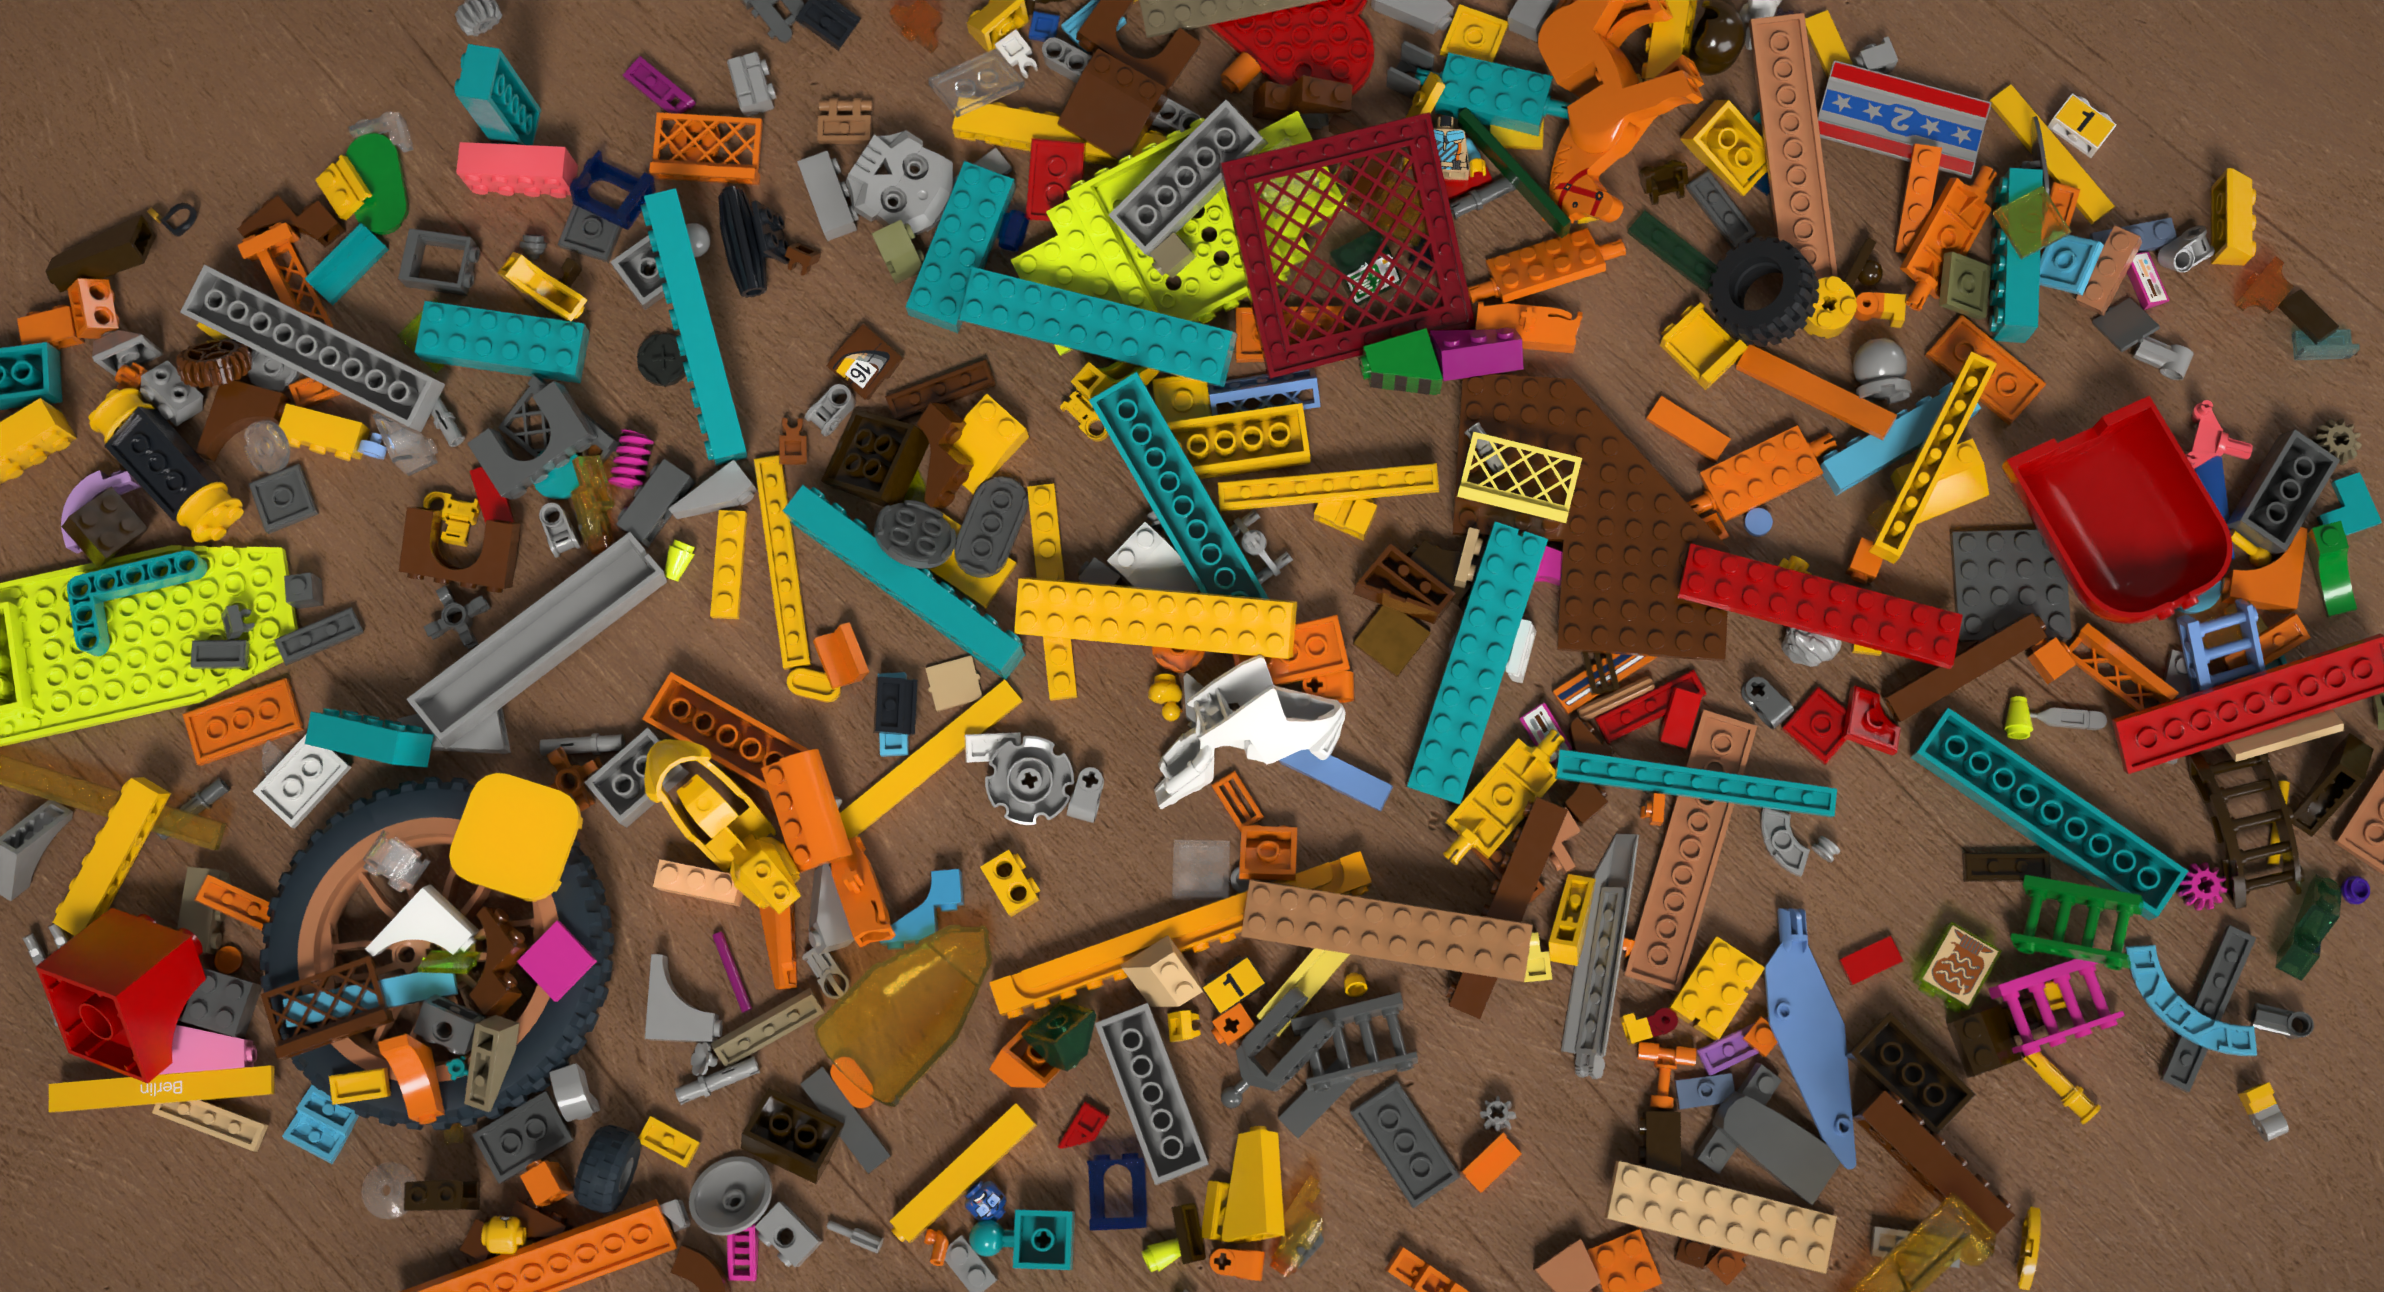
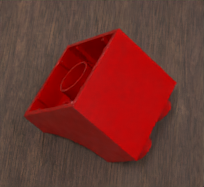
M110 908L36 966V970L68 1053L147 1084L173 1063L172 1042L179 1016L188 999L206 980L199 959V955L203 952V947L196 935L186 928L174 930L157 924L153 918L146 914L134 916Z

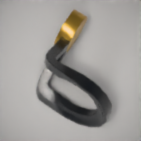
M188 203L176 204L163 217L152 207L147 210L159 224L162 223L177 237L190 229L197 218L195 208ZM188 209L189 217L187 221L178 228L173 229L166 222L178 210Z

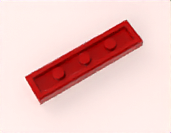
M1692 670L1595 718V722L1606 743L1609 744L1664 717L1674 687L1700 694L1702 697L1706 696L1707 693L1695 671Z

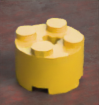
M1835 276L1818 279L1819 288L1816 291L1819 293L1818 303H1813V307L1816 310L1812 317H1807L1805 320L1807 325L1803 328L1810 335L1814 334L1818 337H1825V339L1838 336L1847 328L1856 312L1857 299L1853 290L1841 278ZM1825 305L1829 308L1825 310L1822 306Z

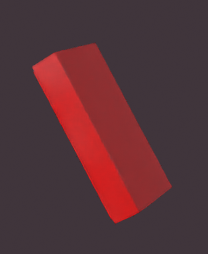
M1676 687L1673 688L1658 738L1659 741L1687 748L1702 695Z
M1888 936L1838 961L1852 986L1903 962V959L1892 937Z

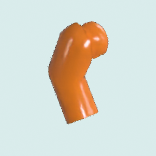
M928 1229L924 1242L927 1245H933L930 1263L936 1266H943L949 1244L948 1239L941 1230L934 1231L933 1229Z

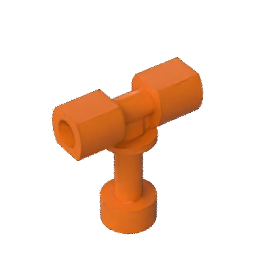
M1639 1042L1637 1060L1654 1061V1067L1660 1068L1657 1095H1651L1650 1107L1673 1110L1674 1098L1668 1097L1671 1070H1677V1064L1695 1066L1697 1048L1676 1046L1675 1049L1661 1048L1656 1043Z

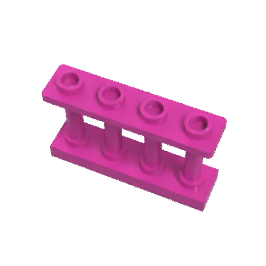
M2074 959L1988 988L1992 999L2002 996L2003 1001L2008 1003L2023 1042L2022 1045L2012 1048L2013 1053L2023 1051L2024 1056L2040 1052L2041 1048L2039 1045L2049 1043L2050 1047L2066 1043L2065 1037L2074 1034L2077 1039L2092 1034V1027L2100 1025L2101 1030L2118 1025L2116 1019L2125 1015L2123 1011L2110 1013L2094 972L2097 970L2095 964L2098 963ZM2078 971L2080 976H2084L2100 1018L2085 1023L2069 979H2071L2069 973ZM2053 979L2054 984L2058 983L2074 1027L2059 1031L2043 989L2046 988L2044 982ZM2028 988L2029 993H2033L2048 1032V1036L2034 1040L2018 999L2020 996L2019 990Z

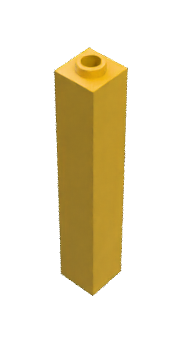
M1015 1103L890 1220L894 1226L891 1229L893 1234L901 1242L905 1239L908 1243L913 1242L1029 1134L1037 1124L1019 1104Z

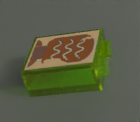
M1951 921L1944 926L1913 983L1919 985L1918 990L1931 998H1934L1936 995L1943 999V1005L1955 1012L1969 1010L2002 950Z

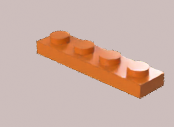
M1913 144L1894 252L1908 254L1930 215L1942 147Z

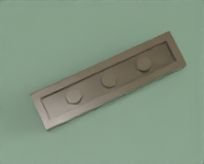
M808 988L714 1041L711 1045L716 1055L727 1068L825 1012L812 990Z

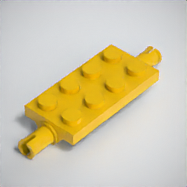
M1551 729L1537 747L1527 746L1518 738L1446 820L1445 823L1459 835L1443 853L1449 859L1454 852H1457L1450 861L1451 863L1458 865L1459 861L1471 847L1476 848L1489 859L1525 817L1523 813L1528 801L1534 802L1536 797L1542 798L1556 782V770L1549 763L1550 757L1565 742L1561 735L1553 743L1551 742L1558 733L1557 731Z

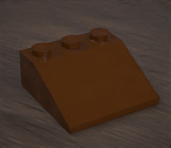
M1098 48L1083 70L1057 124L1120 161L1122 158L1133 154L1168 100L1167 89L1160 83Z

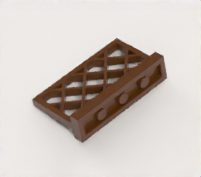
M372 956L355 960L260 994L275 1040L276 1047L274 1050L277 1059L286 1060L394 1021L392 1011L388 1009ZM367 965L369 976L365 984L351 979L357 967ZM349 970L346 976L341 974L342 972ZM334 975L344 979L337 994L324 988L329 977ZM322 980L319 985L314 984V982ZM349 982L362 988L355 1003L342 997ZM371 982L373 984L374 989L369 987ZM305 985H310L317 989L310 1004L296 998L301 988ZM294 990L292 995L286 993L288 991ZM367 990L376 994L379 1003L378 1007L368 1010L360 1006ZM321 992L335 997L328 1012L315 1007ZM281 994L290 999L283 1013H280L273 1009L270 998ZM339 1000L353 1006L347 1018L339 1019L332 1015ZM294 1001L308 1007L300 1022L287 1016ZM357 1009H360V1010L364 1011V1012L355 1014V1012L357 1011ZM312 1010L325 1015L321 1026L316 1029L305 1025ZM330 1018L335 1020V1022L328 1024ZM284 1020L298 1025L292 1037L282 1039L280 1028ZM303 1028L308 1030L307 1032L301 1033Z

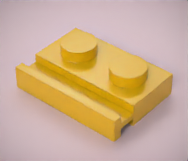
M340 155L336 163H332L315 179L339 218L347 220L364 204L363 201L367 197L370 198L372 196L348 157Z

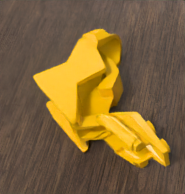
M670 739L655 743L650 748L646 759L644 782L648 798L656 803L660 801L663 803L684 836L693 842L724 873L730 874L736 889L756 906L763 909L770 906L778 914H781L801 897L795 885L800 879V873L784 843L781 844L773 837H767L770 833L775 836L776 830L764 812L733 779L709 761L711 754L706 747L690 741ZM698 761L720 778L749 806L738 817L735 809L698 774L681 786L676 792L684 807L695 822L713 838L707 844L704 843L690 824L680 804L675 805L671 796L662 785L665 775L682 762Z

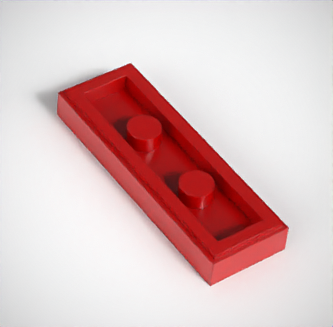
M483 467L470 470L485 524L486 520L491 519L515 522L508 498L502 497Z

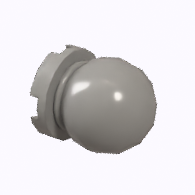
M1887 338L1870 339L1859 347L1854 356L1852 367L1856 380L1862 385L1856 389V395L1874 403V400L1887 399V404L1909 398V393H1912L1910 381L1903 379L1907 373V358L1903 348Z

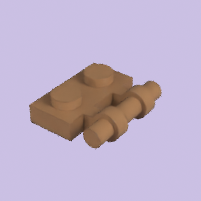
M830 98L829 100L819 101V110L829 111V115H818L817 141L819 144H868L872 139L871 115H862L863 111H873L872 100H862V98L839 100V98ZM839 111H852V115L838 114Z

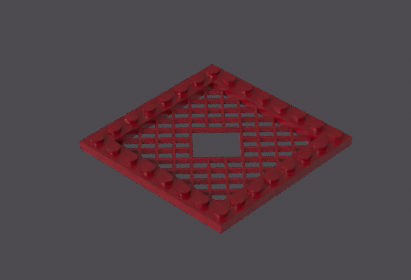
M1430 112L1219 163L1268 378L1363 355L1364 346L1427 328L1430 337V331L1462 330L1475 326ZM1407 146L1408 153H1406L1400 148ZM1392 150L1386 162L1374 155ZM1396 153L1408 159L1402 172L1390 165ZM1366 157L1360 169L1349 162V160ZM1371 159L1383 166L1376 179L1364 172ZM1340 163L1334 175L1322 168ZM1345 165L1357 172L1350 185L1338 178ZM1410 167H1412L1414 180L1406 176ZM1315 169L1308 181L1296 174ZM1387 169L1399 176L1392 189L1380 182ZM1319 171L1331 178L1324 192L1312 185ZM1361 175L1373 183L1366 195L1354 188ZM1288 176L1282 188L1270 181ZM1293 178L1305 185L1298 198L1286 191ZM1402 180L1414 186L1407 199L1396 193ZM1262 182L1257 192H1255L1254 184ZM1335 182L1347 189L1340 202L1328 195ZM1267 184L1279 191L1272 204L1260 198ZM1377 186L1389 193L1382 205L1370 199ZM1309 188L1321 195L1314 208L1302 201ZM1351 192L1363 199L1356 212L1344 205ZM1416 193L1418 195L1420 207L1412 203V200L1415 197ZM1282 195L1295 202L1288 215L1276 208ZM1393 196L1404 203L1397 216L1385 209ZM1325 198L1337 205L1330 219L1318 212ZM1258 202L1269 208L1263 219L1261 218ZM1367 202L1379 209L1372 222L1360 215ZM1299 205L1311 212L1304 225L1292 218ZM1408 207L1420 213L1413 226L1401 219ZM1341 209L1385 236L1358 282L1314 255ZM1273 211L1285 218L1278 231L1266 225ZM1382 213L1394 219L1388 232L1376 226ZM1315 215L1327 222L1320 235L1308 228ZM1422 220L1426 234L1417 229ZM1289 221L1301 229L1294 242L1282 235ZM1398 223L1410 230L1403 243L1392 236ZM1264 229L1275 235L1269 247ZM1305 232L1317 239L1310 252L1298 245ZM1414 233L1426 240L1419 253L1407 246ZM1279 238L1291 245L1284 258L1272 251ZM1388 240L1400 246L1393 259L1382 253ZM1428 246L1432 261L1423 256ZM1295 248L1307 255L1300 269L1288 262ZM1404 250L1416 256L1409 269L1397 262ZM1270 255L1281 262L1275 273L1273 272ZM1379 256L1390 263L1383 276L1371 269ZM1311 259L1323 266L1316 279L1304 272ZM1420 260L1431 266L1425 279L1413 273ZM1285 265L1297 272L1290 285L1278 278ZM1394 266L1406 273L1399 286L1387 279ZM1327 269L1339 276L1332 289L1320 282ZM1368 273L1380 279L1374 292L1362 286ZM1434 273L1437 287L1429 283ZM1301 275L1313 282L1306 295L1294 288ZM1410 276L1422 283L1415 296L1403 289ZM1343 279L1355 286L1348 299L1336 292ZM1276 282L1287 289L1281 300ZM1384 283L1396 289L1389 302L1378 296ZM1317 285L1329 292L1322 305L1310 299ZM1426 286L1437 293L1430 306L1419 299ZM1359 289L1371 296L1363 309L1352 302ZM1291 292L1303 299L1296 312L1284 305ZM1400 293L1412 299L1405 312L1393 306ZM1333 295L1345 302L1338 315L1326 309ZM1375 299L1386 306L1379 319L1367 312ZM1440 300L1441 306L1436 307L1437 303ZM1307 302L1319 309L1312 322L1300 315ZM1416 303L1427 309L1410 314ZM1349 306L1360 312L1354 325L1342 319ZM1282 309L1293 315L1287 327ZM1390 309L1401 315L1384 320ZM1323 312L1335 319L1328 332L1316 325ZM1364 316L1375 322L1358 327ZM1297 318L1309 325L1302 339L1290 332ZM1339 322L1350 328L1333 333ZM1313 329L1324 335L1307 340ZM1288 336L1298 342L1290 344Z

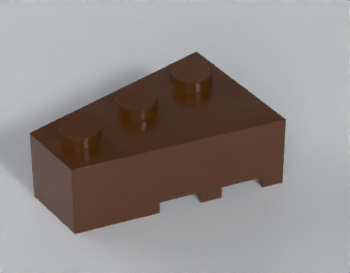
M1391 543L1360 578L1353 592L1354 595L1435 624L1447 610L1456 594Z

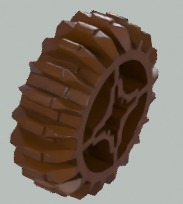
M234 339L207 340L181 351L177 356L176 369L184 384L191 387L199 386V388L210 386L212 388L216 385L222 386L225 383H232L233 380H239L241 376L247 375L252 369V357L248 347Z

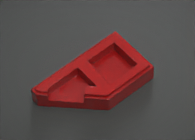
M1084 1102L1057 1147L1064 1149L1095 1141L1109 1116Z

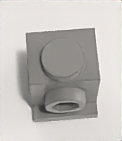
M1889 36L1883 38L1880 45L1874 43L1861 49L1859 55L1853 58L1854 66L1880 73L1893 71L1898 62Z

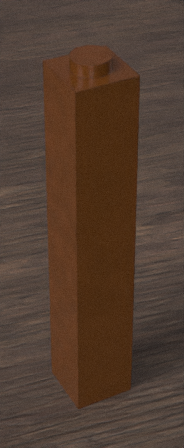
M2026 613L1955 654L1954 665L1951 669L1934 666L1881 698L1894 720L1902 722L2047 637L2044 632L2046 626L2038 615Z

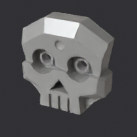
M907 130L886 136H876L874 134L846 179V185L851 196L852 209L870 222L878 220L884 227L902 220L903 225L909 223L915 236L932 228L950 198L953 190V162L922 147L923 141ZM884 164L888 174L876 175ZM911 166H917L919 168V172L914 174L910 171L909 168ZM891 198L896 199L898 202L894 207L888 204V200Z

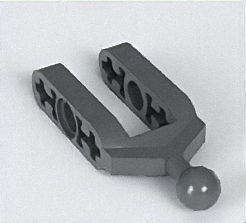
M1298 987L1290 990L1246 1036L1242 1045L1236 1050L1242 1079L1235 1086H1229L1222 1091L1221 1101L1227 1108L1233 1109L1238 1107L1243 1100V1093L1250 1086L1278 1091L1296 1075L1335 1033L1336 1027L1326 1017L1320 1019L1270 1073L1254 1058L1307 1002V996Z

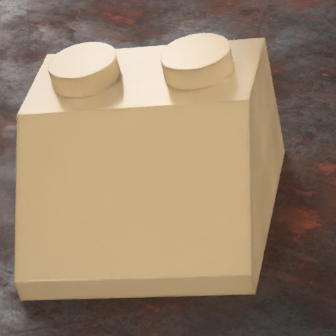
M1169 936L1164 937L1121 965L1123 971L1151 1007L1181 1006L1203 992L1196 972Z

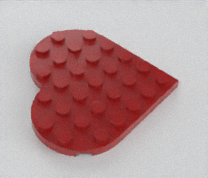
M1325 0L1208 25L1212 31L1239 54L1246 52L1252 56L1260 65V72L1277 84L1291 86L1304 75L1351 84L1353 96L1367 82L1374 64L1373 38L1367 25L1359 17L1365 9L1368 0Z

